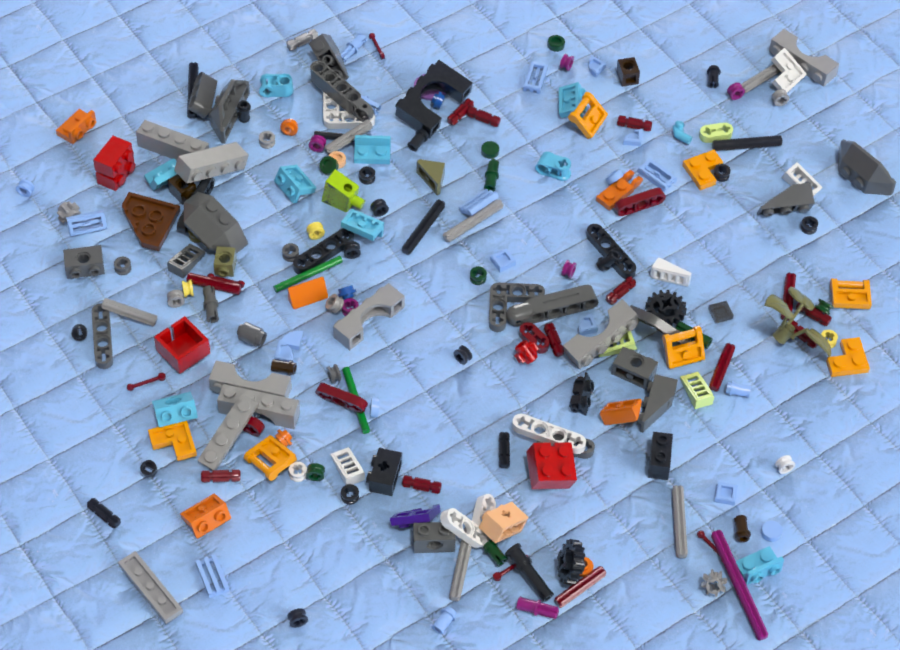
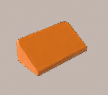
M324 277L288 288V300L293 309L328 298Z
M641 399L607 403L600 411L603 423L605 425L637 421L642 401Z

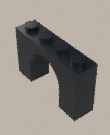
M438 60L435 64L429 66L424 76L421 75L414 87L408 89L406 96L398 100L395 105V115L414 129H424L427 131L428 138L430 139L439 129L442 117L428 109L422 103L421 96L429 91H441L461 104L471 93L473 82Z

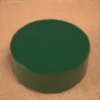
M559 35L550 36L547 46L551 51L559 52L565 47V39Z
M493 141L483 143L481 147L482 155L488 159L496 158L499 155V145Z
M326 156L322 158L319 166L323 173L331 175L335 169L338 170L339 164L335 158Z

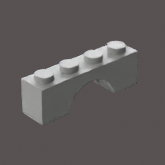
M783 29L771 39L769 52L777 55L785 48L807 73L806 76L823 87L837 76L839 63L827 55L820 57L805 55L796 45L798 37L786 29Z
M389 283L379 288L374 295L366 298L360 306L352 309L347 316L334 324V338L350 351L364 340L363 323L374 316L392 318L405 307V296Z
M623 299L608 310L609 324L601 334L593 337L577 334L563 345L566 356L579 369L588 366L596 356L603 354L611 344L620 341L625 333L636 328L639 323L637 313Z
M215 361L209 377L210 390L216 393H220L223 384L288 398L292 389L290 376L271 373L261 381H247L237 374L235 364Z
M223 384L217 399L219 413L227 415L242 393L259 404L255 411L256 413L268 417L276 426L295 429L300 415L299 400Z

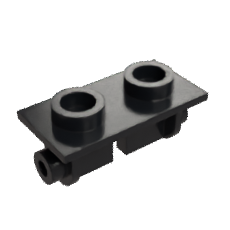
M585 372L584 377L579 376L575 379L573 394L579 395H572L569 404L572 412L576 413L578 410H582L585 416L587 415L588 407L591 406L590 397L594 391V382L590 379L587 372Z

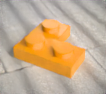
M711 150L684 160L682 166L698 189L703 190L716 185V179L710 171L714 170L716 165L723 164V161L715 150Z
M860 337L841 339L840 346L843 355L827 357L826 362L831 377L869 373L870 367Z
M187 421L148 430L153 450L173 445L177 461L197 456Z

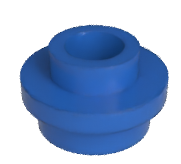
M442 92L434 94L431 101L434 104L433 108L437 107L440 109L445 98Z
M353 285L338 289V297H342L344 300L354 297L353 293H356Z

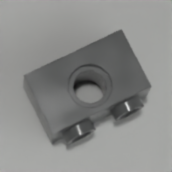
M101 245L63 250L67 279L105 274Z
M622 347L613 362L611 374L646 390L649 381H652L656 374L658 362L632 349Z
M441 522L413 523L414 553L455 552V534L446 529Z

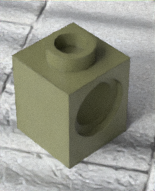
M217 246L214 259L215 276L234 277L237 261L236 248Z

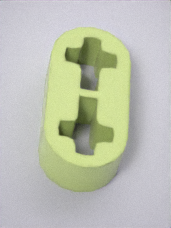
M729 123L705 125L700 129L699 138L705 143H712L714 140L730 139L733 134V127Z

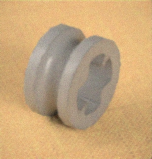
M779 89L772 94V100L776 106H783L788 103L789 96L786 90Z
M271 131L260 133L259 144L262 148L270 149L275 145V135Z
M172 290L167 293V302L170 307L177 308L185 303L184 294L181 290Z
M332 294L327 299L325 307L333 313H337L343 307L344 299L336 294Z

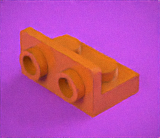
M78 109L56 129L57 136L74 144L97 123L95 112L90 110L86 113Z
M215 493L180 513L182 520L192 528L196 538L202 537L231 519L226 503Z

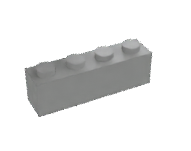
M144 120L136 131L139 147L171 159L174 158L176 161L180 155L209 149V143L147 120Z
M237 142L180 155L178 156L174 171L188 184L242 170L246 166L249 155Z

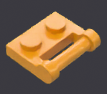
M585 92L581 102L569 114L568 119L575 123L585 137L589 139L594 136L608 113L590 92ZM587 104H589L590 108L588 109L584 117L581 118L580 114L585 109Z
M831 278L830 289L832 306L834 308L871 309L872 301L869 280L838 281Z
M695 326L691 330L672 335H662L666 364L669 369L705 360L703 334L700 326ZM695 337V341L672 347V342Z
M271 435L244 454V460L252 463L265 473V477L270 481L275 480L281 471L297 461L296 455ZM261 454L264 458L271 462L273 466L269 467L257 456Z

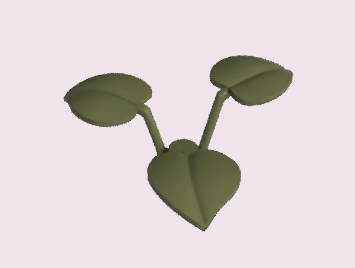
M794 287L788 289L789 294L800 303L794 314L778 296L772 294L766 299L764 306L771 307L785 316L781 325L773 333V337L779 343L784 345L790 338L794 340L795 337L806 333L809 338L827 353L828 357L831 356V347L828 340L815 329L811 328L809 330L805 328L794 333L795 327L791 323L803 306L810 311L815 307L814 303L806 295Z

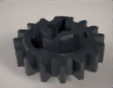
M659 290V294L653 292L652 297H648L645 305L647 312L656 315L671 326H673V323L677 325L680 320H684L687 308H685L686 302H682L683 297H676L677 292L670 294L669 290L666 293Z
M566 540V544H563V550H560L558 553V577H560V582H563V584H576L577 580H580V574H583L585 569V548L582 547L583 543L580 540Z

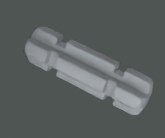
M312 29L308 33L305 32L295 37L294 40L287 41V48L292 51L297 49V46L301 47L311 42L310 40L318 37V32Z

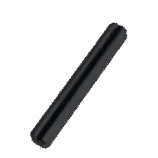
M197 62L189 63L188 118L197 117V114L188 110L194 82L199 71Z
M781 135L714 140L712 148L715 151L781 146L783 140Z
M436 200L402 246L403 253L411 254L445 208L444 201Z

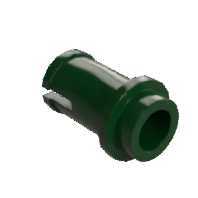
M489 540L484 544V553L489 554L498 567L504 564L502 561L506 562L508 560L499 549L498 543L495 544L492 540Z

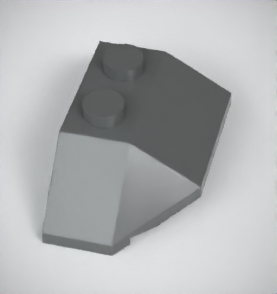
M231 79L222 89L220 95L216 96L215 105L208 114L211 120V127L223 144L226 143L239 116L237 104L242 100L246 101L250 94L249 81Z
M843 139L838 150V172L865 194L892 195L896 181L894 178H891L883 164L855 141Z
M197 192L184 202L183 224L209 250L216 251L217 246L236 248L237 254L248 245V241L238 221L213 196Z

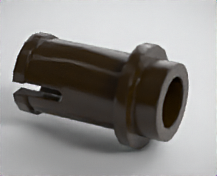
M273 359L271 370L273 372L287 373L291 376V374L296 373L297 363H294L293 360L288 362Z
M738 515L734 518L736 527L735 538L739 542H747L751 536V532L748 530L747 517L745 515Z

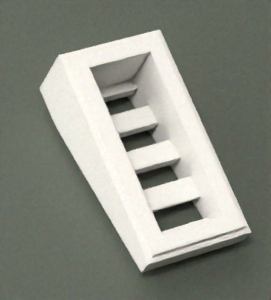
M798 162L781 177L791 186L805 182L811 183V186L814 188L812 190L813 196L823 188Z
M658 257L651 268L650 277L688 287L692 273Z
M349 447L330 454L345 485L356 484L365 480V473ZM347 454L346 457H343V458H341V459H338V457H341V456ZM350 459L349 462H346V463H344V464H341V462H344V461H347V460Z

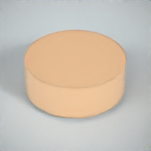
M334 151L329 154V156L338 161V169L345 166L346 156L344 153Z

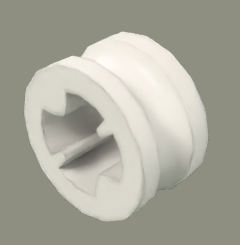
M785 455L775 462V466L779 468L780 474H786L794 469L795 463L790 455Z
M302 462L292 463L289 467L290 479L294 482H302L306 479V465ZM295 470H297V471H298V470H301L302 473L299 474V472H298V474H295L294 471H295Z

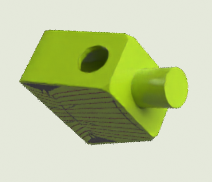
M336 169L325 181L322 202L344 212H348L352 206L361 210L366 200L357 196L359 186Z

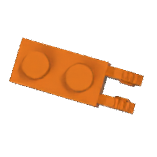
M629 170L623 177L597 195L596 201L610 211L614 208L617 201L633 193L642 183L643 178L638 176L633 179L631 184L628 183L635 174L632 170Z

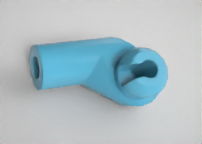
M676 121L672 128L674 137L689 145L693 137L684 133L683 127L685 125L682 121Z

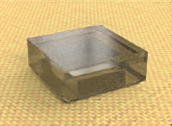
M727 301L711 304L708 307L715 324L733 319L734 315Z

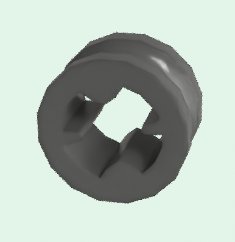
M293 243L284 245L282 248L283 259L287 262H293L299 256L298 246Z
M122 256L115 259L114 267L118 275H127L131 272L132 268L129 258Z
M334 364L332 368L330 366L326 367L331 383H334L335 380L341 381V374L337 364Z

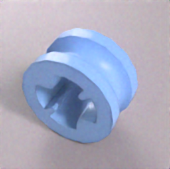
M21 179L16 186L18 194L24 197H30L35 189L33 183L26 179Z

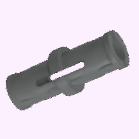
M209 285L203 288V307L206 309L207 322L215 323L219 320L217 312L219 305L215 297V287Z

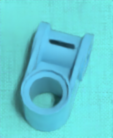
M264 74L260 77L261 87L259 88V93L263 97H289L294 92L292 77L289 74Z
M548 151L543 152L535 166L539 174L560 181H566L571 177V171L569 170L571 161L566 157L555 155Z

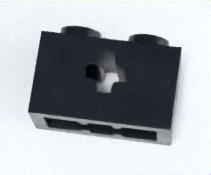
M653 432L648 478L668 480L673 434Z
M379 448L377 455L372 457L371 466L373 469L372 472L368 471L366 483H369V492L393 496L402 466V452Z

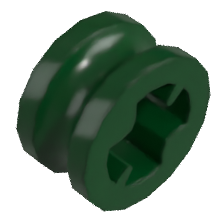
M476 266L471 269L470 281L472 284L482 285L486 282L487 272L483 267Z
M819 299V304L815 305V307L830 315L829 311L834 307Z
M318 463L309 464L306 477L311 481L323 480L325 467Z

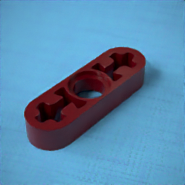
M657 187L620 199L615 203L614 208L619 216H625L661 204L665 200L666 195L661 188Z
M320 383L315 391L320 398L358 413H363L368 406L367 401L363 398L325 383Z

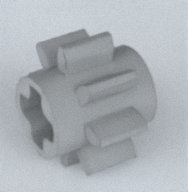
M70 201L63 202L58 207V219L64 224L67 222L66 217L81 214L79 211L80 207L75 202L72 204Z
M711 569L709 575L703 574L705 581L701 583V587H706L707 595L712 593L717 597L720 591L725 592L726 587L723 584L727 583V578H722V571L718 573Z

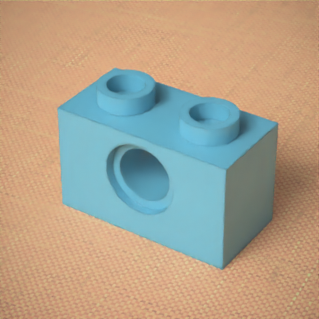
M191 392L152 401L155 418L159 427L198 418L195 401Z

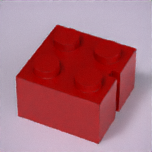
M112 135L93 159L94 168L97 171L95 173L97 184L117 191L125 183L126 178L135 170L136 166L131 142Z
M185 316L171 325L173 341L169 328L154 336L156 351L179 374L210 354L209 339Z
M572 442L554 443L552 446L551 443H533L526 451L531 489H570L577 481Z

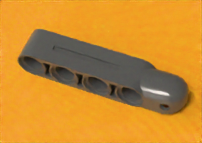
M315 61L310 65L311 81L344 110L353 114L362 122L370 120L374 116L371 105L361 98V94L322 61Z
M582 285L530 298L524 303L513 305L508 308L506 319L514 326H521L525 322L538 323L593 309L599 302L592 286Z

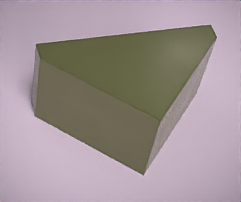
M422 159L417 160L416 173L436 195H439L445 175V163Z

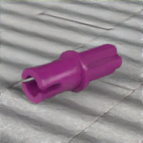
M521 596L516 606L517 610L533 613L534 616L541 615L556 619L559 614V608L556 606L541 603V600L534 601Z

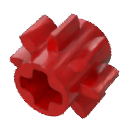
M524 340L515 347L516 354L514 356L518 362L530 364L538 357L536 351L539 349L534 342L531 343V341L527 342V340Z

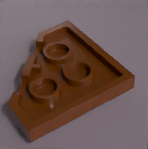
M128 192L122 203V210L141 246L160 251L181 211L180 206Z

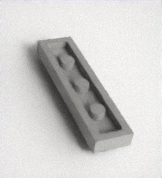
M241 393L198 458V462L211 470H217L259 404Z
M136 551L118 562L122 571L165 624L183 613L182 607Z

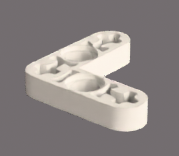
M323 92V122L326 128L353 129L362 123L360 120L357 121L353 114L347 111H339V105ZM328 105L336 106L334 109L327 108ZM375 115L369 120L373 126L375 125ZM346 118L354 119L352 122L345 121Z
M491 494L479 496L476 500L472 520L454 508L444 510L440 515L441 523L446 529L473 548L483 547L489 541V537L479 529L481 524L480 517L486 511L496 509L495 499ZM463 524H464L465 527H466V530H467L466 533H465L464 530H463V526H462Z

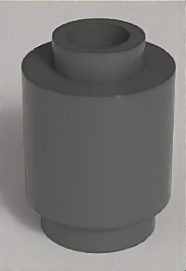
M248 322L240 324L237 329L238 339L255 347L257 345L261 347L267 337V333L262 328Z

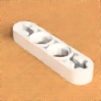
M517 414L513 418L512 428L518 434L543 443H551V446L554 443L567 442V438H570L568 442H572L573 454H581L585 450L586 439L581 434L526 414ZM537 427H542L545 430V432L542 434H538L534 431V429ZM561 434L564 438L558 441L553 436Z

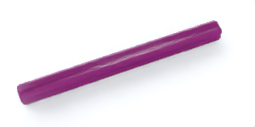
M721 530L712 532L711 538L756 638L759 641L768 638L767 629Z

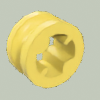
M313 222L306 228L309 238L312 240L320 239L325 234L323 225L320 222Z
M191 279L188 282L182 281L184 298L188 295L194 296Z
M824 330L821 335L825 338L828 337L830 347L834 348L838 339L837 333L833 330Z

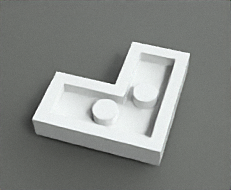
M785 48L771 59L782 72L772 82L778 90L784 89L788 92L807 75Z

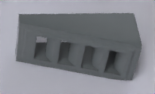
M189 244L167 262L168 271L184 278L206 254L205 251Z

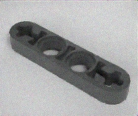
M99 303L92 308L94 355L97 367L108 369L113 365L110 312L102 309V303ZM100 311H103V319H99ZM102 325L107 327L104 331L97 330ZM101 341L108 342L104 347L98 346V343ZM102 354L106 355V361H102Z

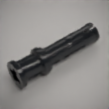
M520 543L513 545L505 552L506 557H510L516 565L515 569L524 574L542 601H548L554 593L532 566V559L525 555Z

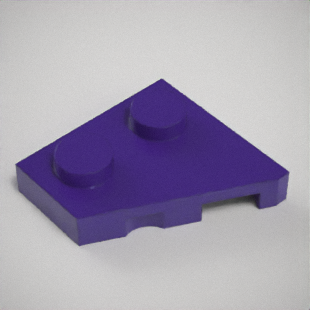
M440 504L433 505L431 509L422 510V508L395 513L390 518L391 526L398 525L399 528H405L413 523L430 522L441 512Z

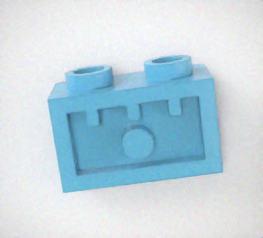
M579 82L559 87V115L561 118L568 117L581 102L586 90L581 87ZM587 106L580 114L581 118L584 117L585 112L587 111Z
M355 135L354 163L390 164V136Z
M174 158L144 175L153 191L167 184L170 178L177 175L174 171L176 166Z
M298 165L281 166L274 179L275 183L292 203H297L300 195L313 194L316 190V186Z
M351 209L341 221L342 228L372 241L377 236L382 237L384 234V222L354 209Z
M769 546L737 560L736 563L746 585L752 582L758 583L770 574H778L782 570L784 559L782 556L777 558Z

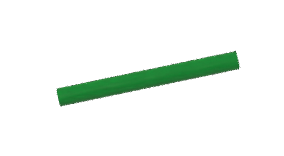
M337 256L276 284L273 288L277 293L342 263L343 260L341 256Z
M344 367L342 371L349 393L359 396L350 368ZM356 412L363 434L369 433L370 428L365 413Z

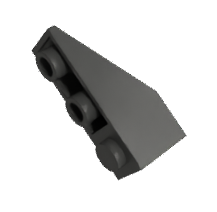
M321 34L309 43L319 61L328 65L344 80L349 78L340 51L330 35Z
M811 183L793 184L761 206L757 215L768 217L774 215V213L785 215L792 213V211H799L801 213L809 211L815 204Z
M655 374L653 382L649 381L647 392L650 394L649 397L645 396L642 408H645V412H640L638 424H641L640 432L643 433L672 406L677 388V379Z

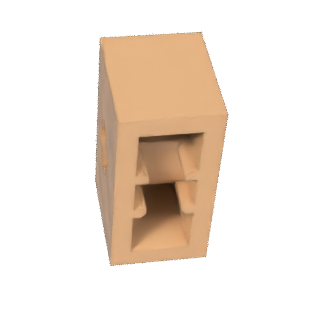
M513 502L505 505L502 504L494 510L486 511L482 516L479 529L496 544L520 533L529 517Z

